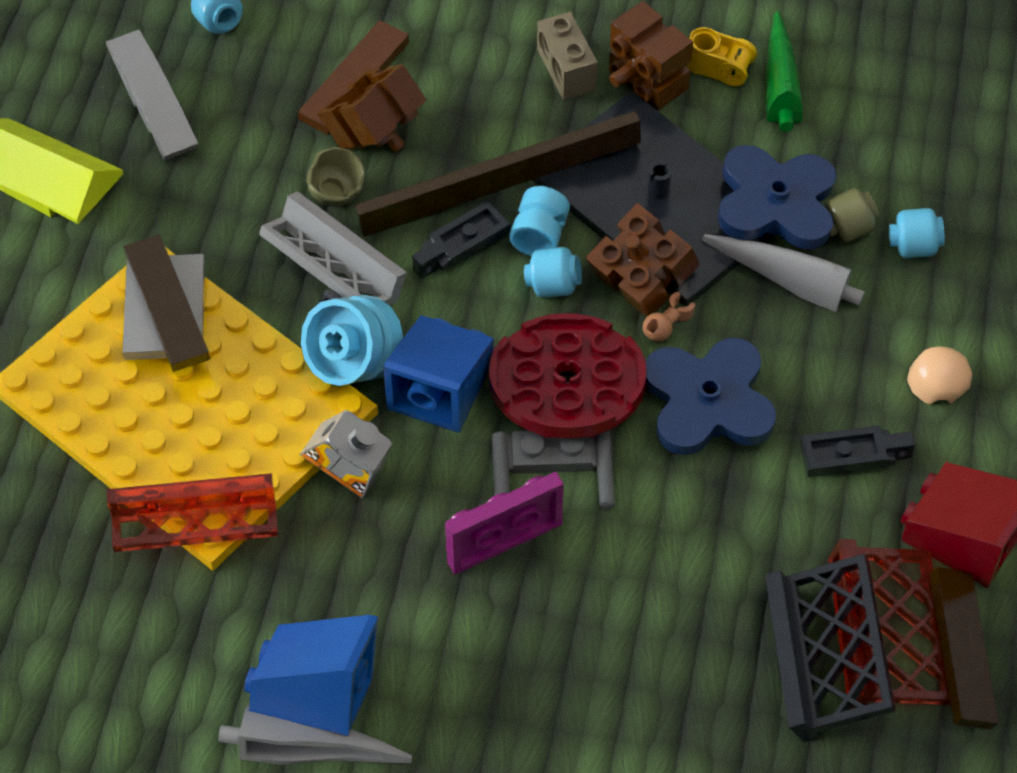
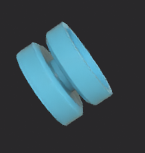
M368 295L343 297L320 302L308 313L302 326L301 347L304 360L314 375L325 383L342 386L384 377L383 366L403 339L400 320L391 306L380 298Z

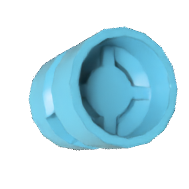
M535 186L527 189L523 194L518 209L520 214L515 218L510 232L512 245L518 251L528 256H532L536 250L557 248L562 228L565 225L570 210L567 198L560 192L544 186Z

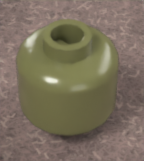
M858 188L849 189L832 197L825 204V208L833 218L830 237L837 235L845 243H850L873 232L876 228V220L880 218L878 208L868 191L862 193Z

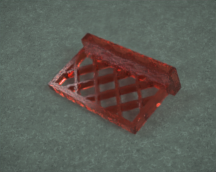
M840 539L828 558L829 563L864 553L869 561H874L886 571L877 581L873 578L872 581L875 594L891 607L882 618L879 616L882 633L897 645L888 656L886 655L889 672L903 683L897 690H892L894 702L950 705L929 575L933 570L930 550L857 547L856 540ZM903 562L920 563L922 577L916 583L898 568ZM859 569L846 572L837 586L851 593L860 580ZM890 575L908 590L900 600L881 586ZM833 591L835 613L837 614L846 598ZM862 594L860 599L864 601V596ZM912 594L927 607L928 614L922 620L904 605ZM855 604L843 623L858 631L867 617L866 609ZM895 612L914 627L905 638L886 622ZM838 629L842 654L853 636ZM869 631V633L867 634L866 637H868V638L871 639V635H870V631ZM918 631L932 642L933 652L928 657L909 642ZM862 642L850 659V662L864 670L874 656L873 648ZM901 649L920 665L911 676L892 660ZM845 667L843 672L847 695L860 675ZM876 669V671L874 672L873 675L878 678L877 669ZM925 669L938 680L940 691H927L915 678ZM868 681L856 701L863 705H867L869 702L882 701L880 687Z

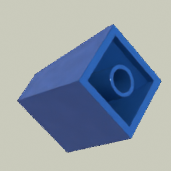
M421 315L383 366L387 410L460 433L489 371V363L494 351V339L478 330H467L451 325L446 320L440 318L432 319Z
M363 615L278 625L271 640H265L262 644L257 668L251 667L247 674L245 692L250 693L249 711L348 736L373 680L378 617Z

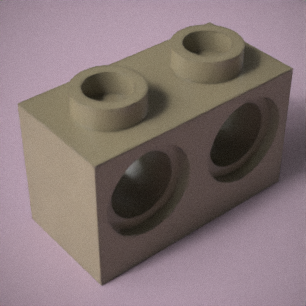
M571 11L538 21L537 50L562 99L567 100L596 91L598 62Z

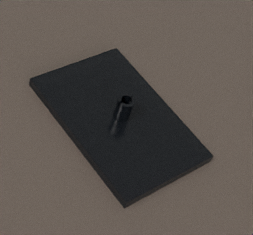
M630 91L583 128L636 111L640 119V144L532 181L538 186L552 188L563 194L570 204L569 211L603 239L605 236L612 241L616 239L621 233L617 224L638 203L660 221L665 234L671 229L693 247L700 265L680 286L672 281L665 289L671 295L679 292V302L687 307L740 264V262L702 241L704 234L731 237L720 228L717 218L721 201L724 197L734 192V190L723 178L724 162L633 91ZM765 233L763 237L760 236L751 241L766 243L774 235Z

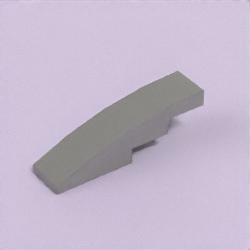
M136 30L106 41V46L134 107L137 106L149 134L152 133L163 160L166 161L197 149L198 142L188 120L141 31Z

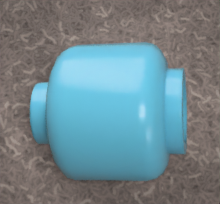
M192 0L191 11L195 19L211 33L223 34L231 31L240 22L243 14V5L240 0Z
M931 208L902 210L896 216V224H889L888 227L890 247L897 246L900 256L905 259L932 257L938 252L939 247L945 244L942 216L936 217V213Z
M566 247L536 250L531 256L530 264H525L524 266L525 283L527 287H533L535 293L540 298L572 295L576 285H581L582 283L580 259L578 255H573L570 249Z

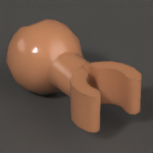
M675 292L669 299L668 309L663 313H652L646 317L642 326L644 335L648 339L653 340V342L667 340L672 333V325L676 321L683 322L692 318L695 303H690L687 307L675 309L680 299V293Z

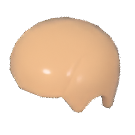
M936 346L924 350L909 368L907 381L912 393L924 403L932 404L938 400H947L949 404H952L969 390L973 374L967 358L961 352L949 347Z

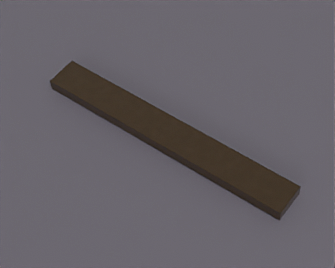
M636 111L359 203L355 207L362 234L365 237L640 144V119Z

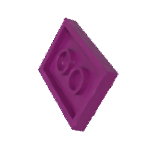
M556 471L544 477L536 476L527 481L524 486L509 493L496 494L487 503L472 510H461L445 522L447 563L454 575L562 525L564 484Z

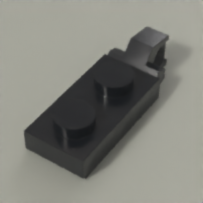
M485 201L430 233L428 241L422 245V250L412 255V269L422 279L436 272L438 268L442 271L447 270L449 267L452 268L511 232V224L489 201Z
M880 425L801 436L800 439L807 477L877 469L895 465L896 460L913 457L915 447L912 432L890 434L889 430H881Z

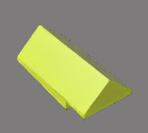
M0 118V190L49 217L58 213L79 224L123 175V170L12 119Z

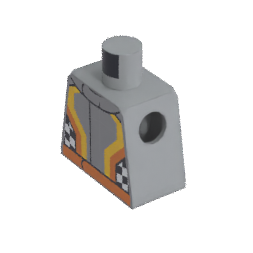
M344 410L319 425L300 455L363 498L383 468L392 447V442L381 434L373 423L363 421L352 412Z

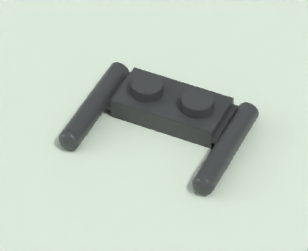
M610 430L591 438H545L531 431H512V435L496 432L492 435L494 496L499 493L510 492L509 471H513V474L555 471H593V468H597L599 504L603 509H611L615 506Z

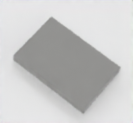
M204 254L169 255L203 337ZM127 260L123 332L124 360L167 358Z

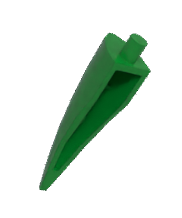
M777 11L773 16L767 54L766 117L767 122H779L780 130L789 132L793 130L794 122H802L803 109L797 64L792 44L780 12Z

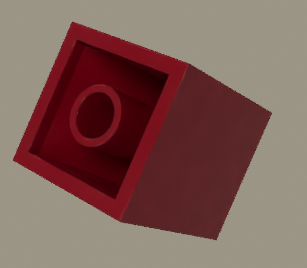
M945 462L937 475L931 472L926 478L920 490V494L923 497L917 504L912 501L906 508L900 521L905 525L901 541L954 570L972 572L975 582L989 588L1017 543V480Z

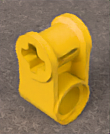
M700 27L691 32L689 39L693 41L692 60L686 64L691 72L722 81L730 86H741L745 83L748 77L747 68L757 57V49L751 42L717 32L707 27ZM739 49L742 50L740 56L738 55ZM733 69H735V75H731Z

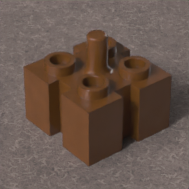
M642 1L611 22L610 45L612 50L609 55V71L611 72L609 80L614 87H619L624 83L627 86L633 84L635 94L659 111L689 89L690 70L685 65L692 60L693 41L672 25L669 28L662 23L663 17Z
M400 64L387 67L384 71L381 68L365 71L347 87V91L344 94L335 97L317 115L340 148L356 147L357 149H362L367 145L379 147L387 142L392 151L397 152L404 147L405 143L395 129L397 127L396 124L399 122L400 125H404L413 120L418 115L416 109L427 99L405 66Z
M636 203L617 224L621 233L616 239L612 241L605 236L588 254L586 260L598 278L615 292L620 289L626 301L647 317L655 313L669 298L665 290L672 281L680 286L700 263L693 247L671 229L665 234L660 221L640 204Z

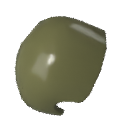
M332 147L321 150L316 154L307 174L306 183L308 184V191L313 198L323 205L340 208L353 202L359 195L365 179V170L361 159L349 149Z

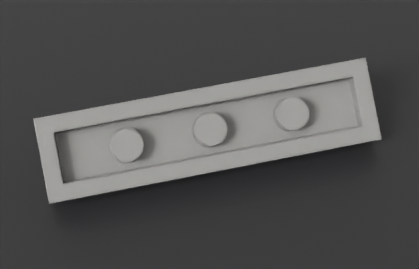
M298 191L287 196L282 217L261 226L260 236L341 297L361 295L359 292L380 298L389 306L398 302L407 272ZM286 230L296 238L283 236L279 232ZM304 251L317 253L322 258L309 256ZM332 272L343 273L350 279L337 277Z

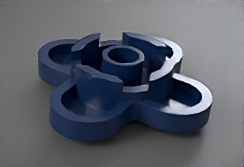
M749 145L735 147L727 153L722 174L724 180L734 192L724 197L721 201L717 218L720 228L727 235L740 240H752L760 236L763 237L765 233L781 235L780 239H785L791 245L802 249L818 248L828 241L833 226V218L820 201L832 193L836 180L835 169L829 161L817 155L803 154L780 164L763 149Z
M727 338L717 342L702 359L676 347L660 348L648 356L646 359V387L653 395L667 402L657 420V437L665 449L679 455H690L703 449L712 437L724 435V438H729L738 444L757 445L771 436L776 420L775 408L766 397L751 389L759 376L761 356L754 345L743 339Z

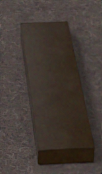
M160 234L123 246L126 258L172 372L210 360L209 351Z
M936 567L929 575L954 725L991 730L999 722L972 572Z

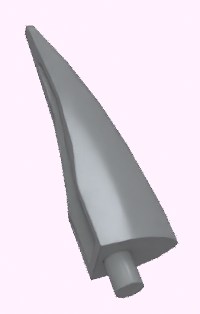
M704 234L702 238L703 242L774 281L801 299L834 312L837 311L842 299L860 306L865 291L849 286L852 269L828 260L751 240H740L733 237Z
M250 704L246 706L241 727L221 725L219 730L218 742L239 745V759L279 765L311 761L412 762V755L353 729L346 736L249 711Z

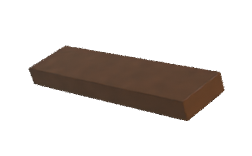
M379 20L298 111V120L329 135L330 132L317 113L335 97L344 94L347 91V87L365 71L379 68L384 71L407 46L409 34Z

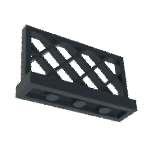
M863 553L785 576L781 570L766 574L789 729L803 742L820 738V731L895 712V702L868 557ZM859 569L860 580L851 593L837 586L846 572ZM816 581L823 585V588L812 604H809L801 599L799 586ZM832 591L846 598V601L834 618L820 610ZM862 594L864 596V601L860 599ZM855 604L866 609L867 617L858 631L843 623ZM816 615L830 623L818 642L807 637L806 629ZM838 629L853 636L841 656L826 648ZM869 631H870L871 639L868 638V637H866L867 634L869 633ZM862 642L871 646L874 652V656L864 670L850 662V659ZM809 645L813 647L811 652L809 650ZM822 653L837 661L824 681L814 676L812 669ZM845 667L860 675L847 695L833 687V684ZM876 669H877L878 678L873 675L874 672L876 671ZM868 681L880 686L882 701L869 705H863L856 701ZM815 683L820 686L817 691ZM828 692L843 700L834 714L820 717L819 705Z

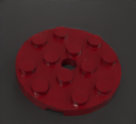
M563 313L545 315L522 323L521 330L509 338L504 336L499 341L489 363V386L491 395L498 408L506 417L520 427L545 438H591L618 426L637 409L646 388V362L637 343L630 336L625 338L613 330V324L582 314ZM568 371L575 373L576 376L571 377L570 382H566V378L559 374Z

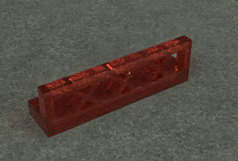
M272 473L107 489V504L112 518V548L114 552L278 536L276 493ZM268 509L269 524L250 525L243 520L251 510ZM221 513L229 519L220 529H209L202 524L210 514ZM180 517L188 523L179 533H167L161 528L169 518ZM139 521L147 527L138 537L122 538V523Z

